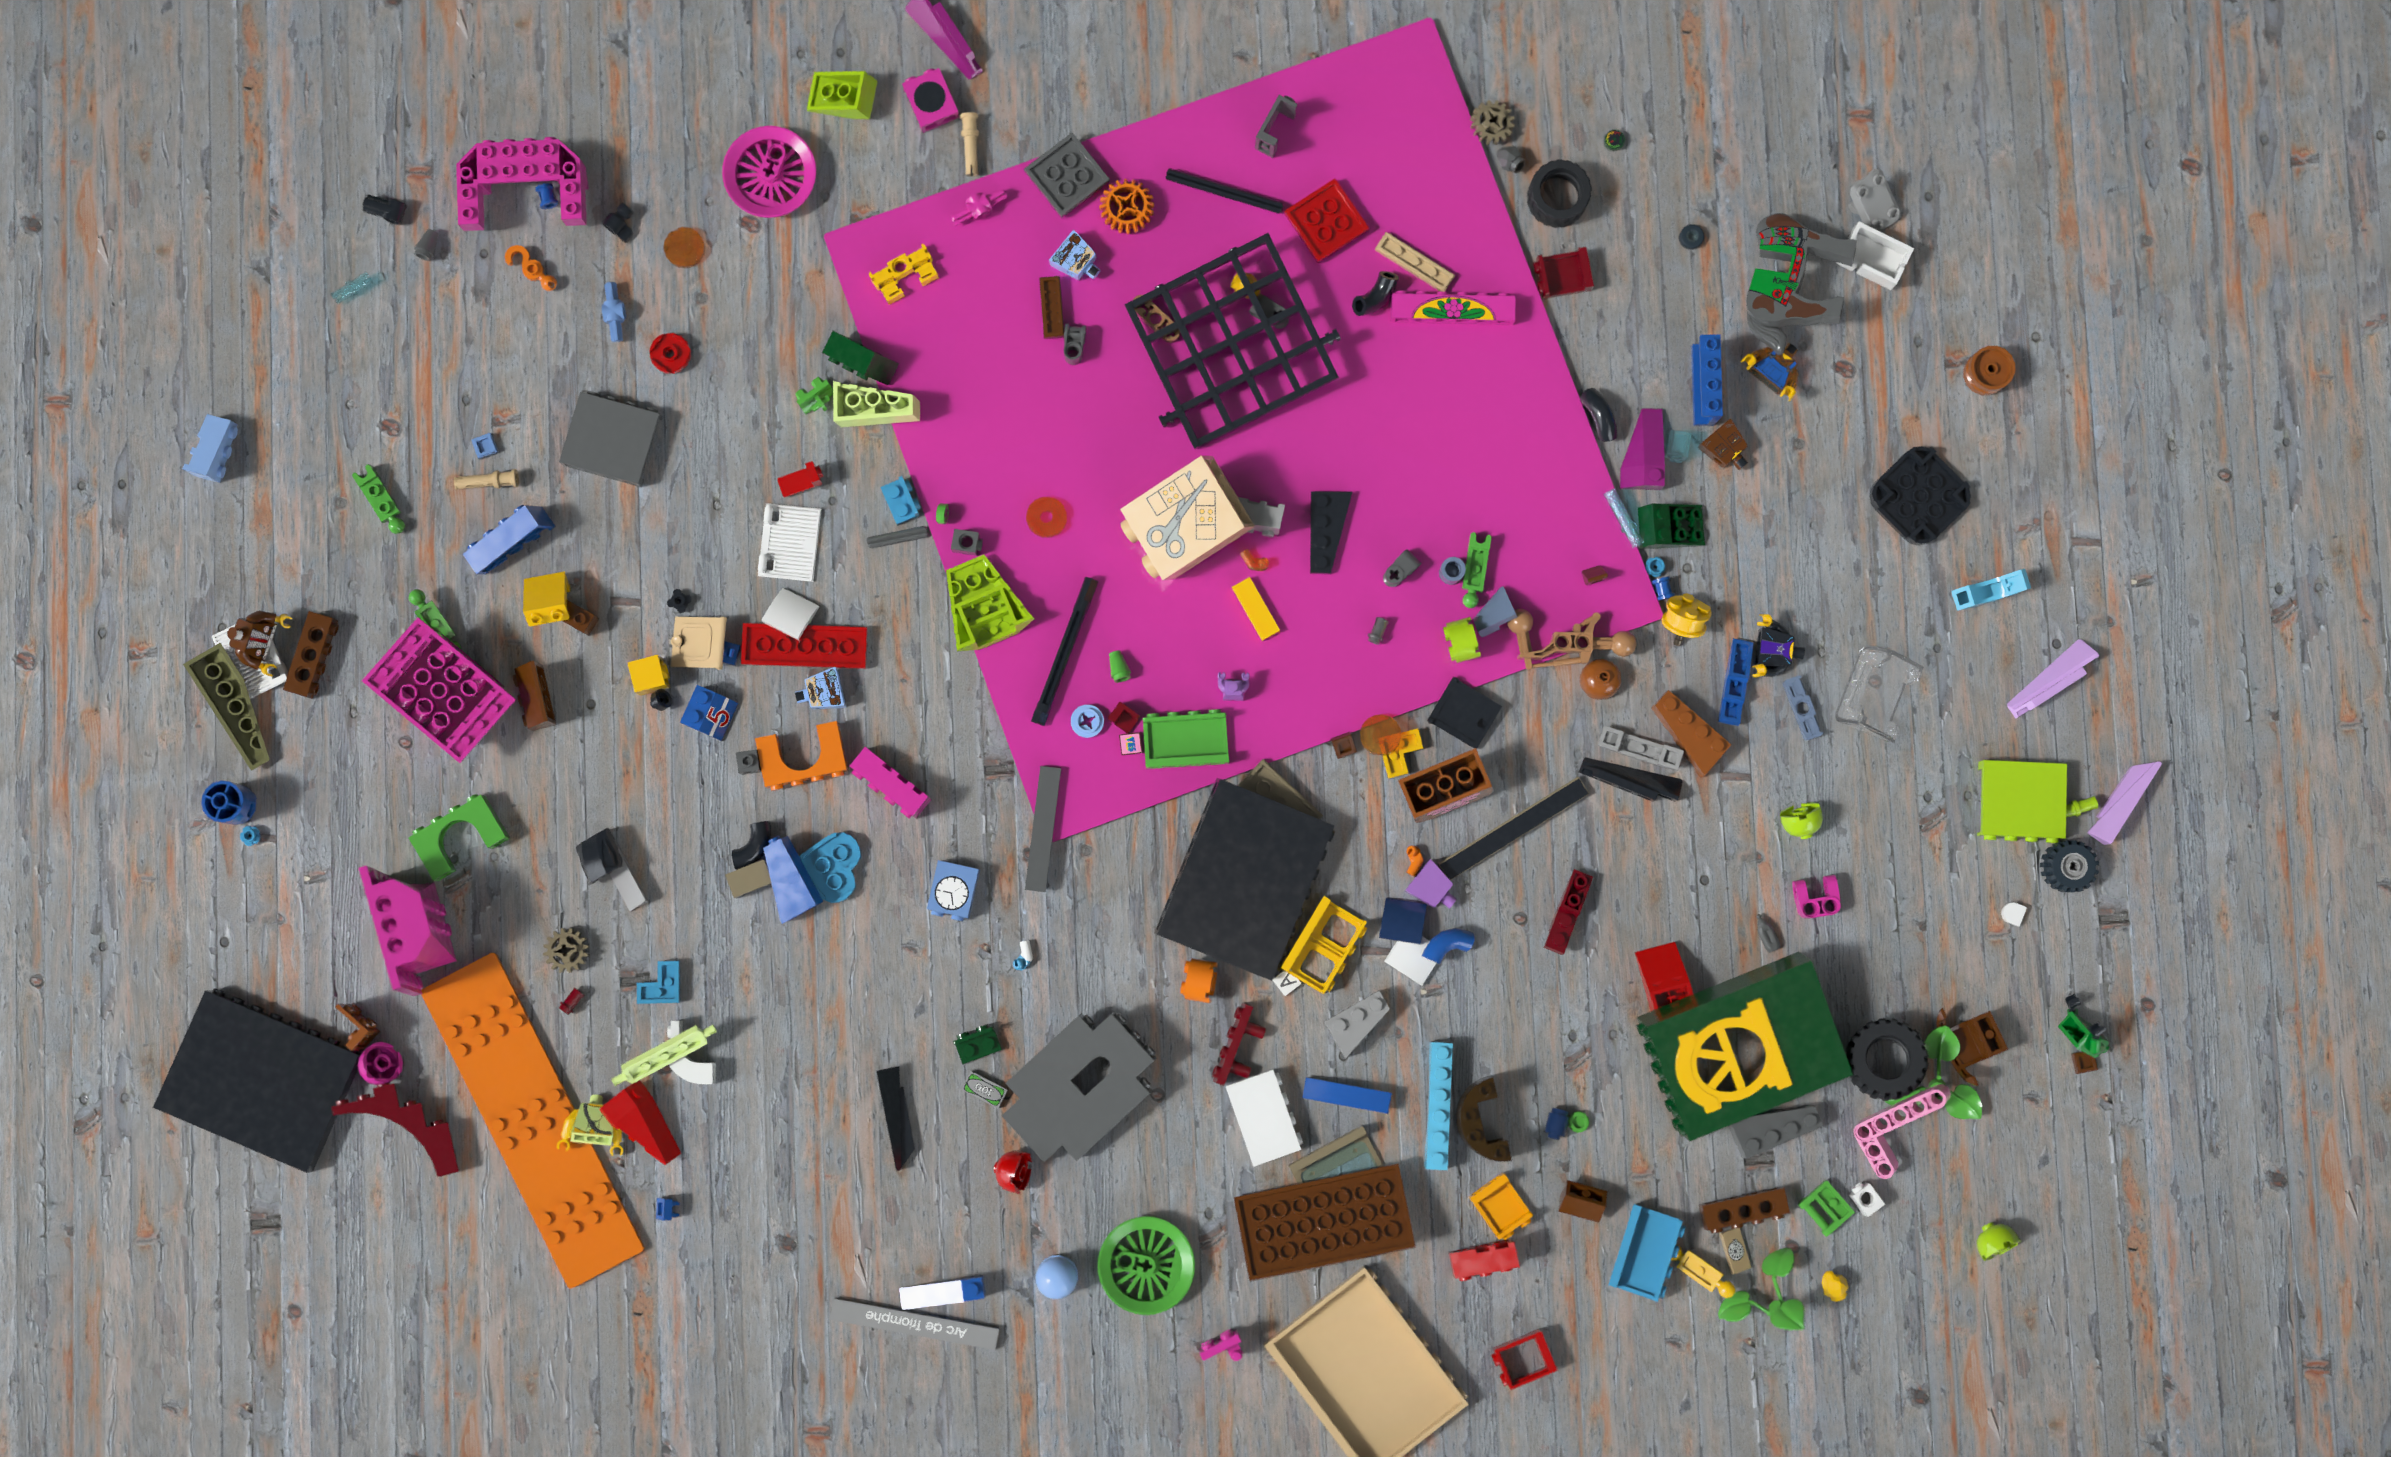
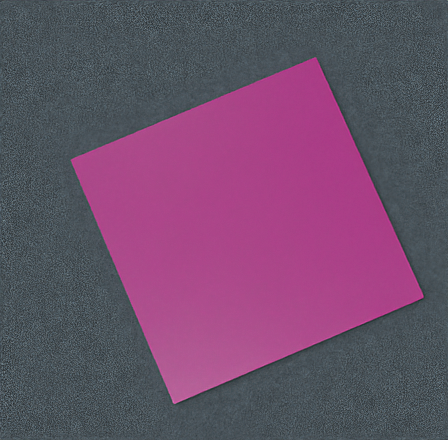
M1432 18L1423 19L1080 142L1104 171L1110 182L1063 218L1059 216L1024 172V168L1037 159L1035 158L824 234V240L862 344L872 351L878 352L884 357L899 363L889 386L876 381L879 390L912 394L920 401V421L891 424L945 572L957 565L985 555L1034 618L1018 634L983 649L974 650L1033 814L1035 813L1040 766L1061 768L1052 843L1214 784L1217 778L1225 780L1252 770L1262 759L1267 763H1271L1331 741V738L1341 734L1353 733L1437 702L1453 677H1457L1462 683L1475 688L1526 669L1524 660L1517 659V656L1520 654L1517 635L1509 629L1507 622L1499 626L1500 630L1481 638L1473 621V618L1502 586H1504L1514 610L1525 609L1533 617V626L1529 631L1532 652L1543 650L1549 645L1554 632H1572L1573 625L1582 623L1583 620L1596 612L1601 617L1594 626L1593 637H1613L1619 631L1628 632L1662 619L1663 612L1478 135H1473L1476 129L1470 128L1473 123L1470 121L1471 116ZM1279 95L1283 97L1286 95L1294 99L1297 104L1296 117L1293 120L1281 113L1278 114L1268 132L1269 135L1278 139L1277 151L1274 157L1271 158L1255 149L1256 135ZM1171 168L1283 203L1282 212L1280 214L1166 180L1167 170ZM1126 178L1128 184H1131V181L1134 179L1136 180L1135 186L1142 182V190L1148 188L1149 193L1147 195H1153V200L1150 202H1153L1155 205L1151 209L1154 211V215L1148 216L1151 221L1150 223L1144 222V229L1137 226V233L1134 232L1133 228L1130 229V234L1126 233V229H1123L1122 233H1118V227L1112 230L1111 224H1105L1106 218L1101 217L1103 211L1099 209V206L1103 203L1100 202V198L1106 197L1103 191H1110V184L1116 187L1117 180L1124 184V179ZM1335 178L1368 225L1369 230L1317 263L1285 216L1284 211ZM1001 187L1005 190L1007 198L991 206L992 212L985 218L976 220L971 217L958 225L953 223L951 214L966 207V200L974 194L984 193L986 196ZM1130 192L1121 193L1119 195L1122 197H1126L1130 194ZM1138 196L1135 205L1142 212L1144 204ZM1112 201L1110 205V210L1116 217L1118 215L1119 208L1116 206L1115 202ZM1123 204L1124 209H1126L1127 207L1131 208L1130 204H1128L1127 206ZM1127 216L1124 220L1128 221L1133 220L1135 218L1133 216ZM1073 230L1096 253V260L1093 264L1101 271L1094 280L1087 274H1084L1080 280H1076L1050 265L1049 259ZM1388 232L1455 275L1445 292H1449V295H1457L1459 292L1478 295V293L1486 292L1490 293V296H1498L1499 293H1509L1510 296H1516L1515 322L1513 325L1391 322V297L1378 311L1365 316H1357L1354 313L1352 302L1356 296L1364 295L1373 288L1380 271H1389L1398 275L1399 280L1394 293L1396 291H1408V294H1416L1418 291H1427L1429 294L1440 292L1375 251L1384 234ZM1269 233L1319 337H1324L1327 332L1329 334L1332 333V330L1336 328L1341 338L1338 342L1337 340L1333 341L1334 344L1332 345L1327 344L1324 346L1339 379L1194 449L1180 418L1174 420L1175 423L1173 424L1168 423L1165 428L1159 420L1158 416H1165L1166 412L1170 411L1171 413L1175 411V408L1124 304L1132 301L1138 295H1144L1154 290L1160 284H1166L1228 253L1234 247H1240ZM921 244H924L931 255V263L939 278L922 286L919 280L921 277L919 273H911L897 281L898 284H896L898 289H902L905 297L889 305L882 291H878L874 286L869 272L872 275L888 267L887 262L904 253L908 256L921 249ZM1266 244L1238 257L1244 272L1252 274L1257 281L1278 271ZM1232 261L1203 275L1216 301L1235 292V289L1230 287L1237 273ZM898 263L895 270L898 272L904 271L906 264ZM1060 276L1064 332L1065 324L1076 327L1086 325L1083 357L1077 365H1070L1065 361L1064 338L1044 339L1039 277ZM1197 278L1169 292L1181 318L1210 305ZM1283 278L1260 289V294L1270 298L1285 309L1295 305ZM1163 296L1152 300L1163 313L1175 322ZM1242 298L1220 309L1233 336L1261 322L1249 313L1253 305L1250 298ZM1144 304L1137 309L1143 308L1146 311L1144 315L1146 317L1149 311L1145 308ZM1214 313L1186 326L1198 353L1226 340ZM1300 313L1289 317L1288 325L1282 329L1271 326L1284 353L1312 340ZM1153 314L1150 317V321L1153 324H1159L1162 321V317L1159 314ZM1139 317L1147 336L1154 333L1155 331ZM1165 321L1164 325L1161 328H1159V330L1166 327V324L1168 322ZM1265 330L1237 343L1249 370L1278 357ZM1181 333L1179 339L1174 343H1167L1163 339L1152 343L1164 370L1192 356ZM1231 347L1203 360L1215 387L1243 374ZM1316 347L1288 361L1301 388L1329 374ZM1071 350L1068 352V355L1075 357L1078 355V351ZM1196 364L1168 378L1181 404L1209 391ZM1282 364L1254 378L1266 405L1294 392ZM1244 382L1219 395L1232 422L1260 408L1248 382ZM1213 398L1185 412L1198 439L1225 426ZM1200 456L1214 457L1237 497L1246 498L1257 503L1265 501L1267 505L1278 507L1279 504L1285 505L1279 535L1267 537L1263 536L1260 531L1254 530V533L1247 532L1182 575L1170 580H1162L1160 576L1153 578L1147 572L1142 563V557L1147 555L1139 541L1132 543L1126 537L1120 524L1126 519L1120 510L1121 508ZM1311 491L1352 492L1331 574H1310ZM940 503L948 504L949 506L946 524H938L936 521V511ZM954 529L978 532L980 534V538L983 539L982 550L977 552V556L952 552L951 545ZM1470 533H1476V541L1478 543H1484L1486 536L1491 535L1483 592H1476L1479 598L1478 605L1474 608H1467L1463 604V596L1468 593V590L1462 589L1463 578L1455 585L1445 584L1439 577V569L1442 563L1449 557H1457L1466 564ZM966 538L962 542L964 547H970L973 544L971 538ZM1408 549L1422 564L1398 586L1388 587L1383 581L1384 573ZM1598 565L1602 566L1607 572L1608 577L1604 581L1588 586L1585 585L1581 573L1585 569ZM1391 574L1389 578L1391 580L1394 578L1396 579L1397 574ZM1089 577L1098 581V585L1064 670L1045 726L1031 722L1032 716L1051 671L1084 578ZM1249 577L1280 629V632L1264 641H1261L1232 589V586ZM1376 617L1389 621L1382 637L1383 642H1380L1379 645L1369 642V637L1367 636L1372 631ZM1471 617V622L1468 625L1473 624L1479 649L1475 651L1480 652L1481 657L1457 663L1456 660H1451L1448 647H1451L1452 644L1451 641H1446L1443 627L1447 626L1446 623ZM1586 625L1581 627L1582 633L1586 629ZM1557 638V645L1565 648L1567 644L1565 639ZM1579 638L1577 640L1579 647H1587L1585 639ZM1117 650L1121 651L1131 671V678L1120 683H1115L1114 679L1111 678L1109 653ZM1554 653L1542 660H1531L1532 664L1543 663L1568 653ZM1219 672L1221 674L1225 672L1226 677L1224 680L1232 681L1243 680L1241 678L1242 673L1250 674L1249 687L1244 692L1243 701H1223V692L1218 687L1217 675ZM1119 701L1140 715V719L1130 733L1140 732L1141 754L1121 755L1119 735L1127 733L1108 720L1109 715ZM1082 705L1097 707L1104 718L1102 730L1096 736L1089 738L1077 735L1071 726V716L1075 709ZM1221 709V713H1226L1229 764L1146 769L1143 718H1147V714L1159 713V717L1168 716L1167 713L1180 712V715H1188L1189 711H1201V714H1209V710ZM1083 713L1084 721L1081 725H1087L1092 729L1091 721L1096 717L1088 718Z

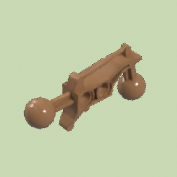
M1515 609L1517 618L1507 622L1509 629L1517 635L1520 651L1517 659L1524 660L1527 670L1547 666L1586 664L1590 659L1593 649L1612 650L1616 655L1626 657L1635 651L1637 645L1633 634L1627 631H1619L1613 637H1593L1594 626L1601 617L1597 612L1583 620L1582 623L1573 625L1572 632H1554L1550 644L1543 650L1532 652L1529 631L1533 626L1532 615L1525 609ZM1586 625L1587 627L1582 633L1581 627ZM1557 638L1565 639L1567 643L1565 648L1557 645ZM1579 638L1586 640V648L1578 646L1577 640ZM1554 653L1579 654V657L1553 660V662L1532 664L1531 660H1542Z

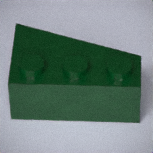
M832 331L822 353L829 356L828 361L836 365L842 363V368L851 373L854 370L857 371L856 376L866 381L868 378H872L888 386L899 363L835 331Z

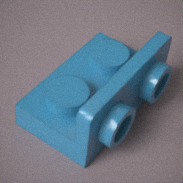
M902 476L898 477V480L880 487L897 526L919 517L918 510L921 509L917 498L912 499L910 491H913L909 480L904 481Z

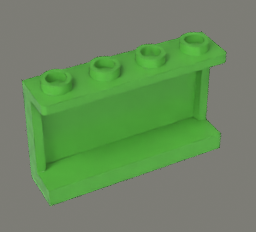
M1221 709L1209 710V714H1201V711H1189L1188 715H1180V712L1167 713L1168 716L1159 717V713L1147 714V718H1143L1146 769L1229 764L1226 713H1221Z

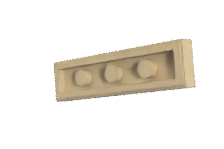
M1388 232L1384 234L1375 248V251L1440 292H1445L1455 276Z

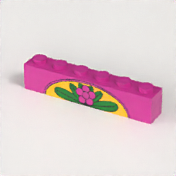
M1396 291L1391 296V322L1513 325L1515 322L1516 296H1510L1509 293H1499L1498 296H1490V293L1486 292L1478 293V295H1469L1468 292L1449 295V292L1443 291L1437 292V294H1429L1427 291H1418L1416 294H1408V291Z

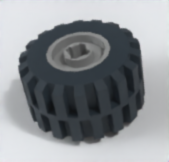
M2077 840L2054 843L2052 847H2048L2045 850L2047 854H2043L2041 857L2044 860V863H2040V867L2044 868L2041 875L2046 876L2044 880L2046 884H2051L2050 887L2052 889H2058L2060 892L2084 891V888L2091 886L2090 882H2095L2097 879L2094 875L2099 874V870L2096 869L2099 861L2094 859L2097 857L2096 853H2091L2092 848L2090 846H2085L2084 842H2077Z

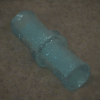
M364 272L354 280L346 281V285L332 292L331 296L333 299L336 298L335 302L337 304H340L350 296L359 294L358 291L372 284L373 280L371 277L368 278L369 274L367 272Z

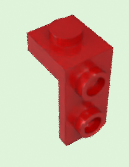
M811 461L805 463L806 468L779 477L777 481L783 497L786 498L822 485L821 477L824 476L820 466H816Z

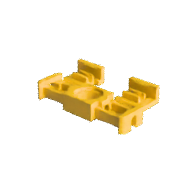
M921 244V249L908 256L904 253L887 262L888 267L872 275L869 272L874 286L878 291H882L889 305L905 297L902 289H898L896 284H898L897 281L911 273H919L921 276L919 280L922 286L939 278L931 263V255L924 244ZM898 263L906 264V269L902 272L896 271L895 267Z

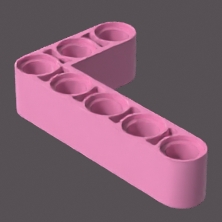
M1938 1084L1863 1118L1855 1126V1138L1878 1177L1882 1179L1890 1178L1898 1169L1899 1164L1883 1134L1943 1107L1951 1096L1950 1089L1947 1086ZM1934 1093H1940L1943 1096V1100L1937 1099ZM1916 1101L1922 1102L1925 1108L1918 1107ZM1898 1109L1903 1110L1906 1113V1117L1901 1116L1898 1113ZM1880 1118L1886 1119L1888 1125L1882 1124ZM1862 1126L1867 1127L1870 1133H1865L1862 1130ZM1872 1145L1878 1146L1880 1152L1875 1151ZM1883 1163L1888 1164L1891 1170H1886L1883 1167Z

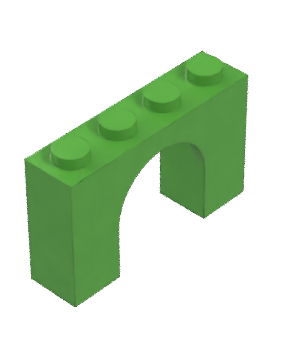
M481 794L472 795L464 805L452 807L448 810L449 814L444 817L442 815L437 816L430 821L431 824L425 828L421 826L412 832L413 835L409 837V840L433 881H440L456 871L443 845L444 836L452 825L464 821L471 823L479 832L487 848L490 849L510 839L486 796Z

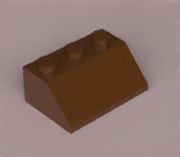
M533 660L515 668L513 681L515 686L519 687L520 695H517L520 707L524 709V715H522L524 726L534 731L557 725L543 665Z

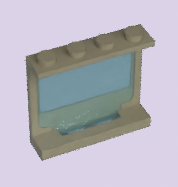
M1362 1125L1288 1164L1298 1184L1384 1167Z

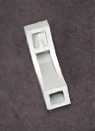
M671 1021V1025H668V1038H673L683 1032V1021ZM685 1055L669 1064L670 1068L686 1081L696 1084H716V1063L696 1062L689 1058L688 1055Z

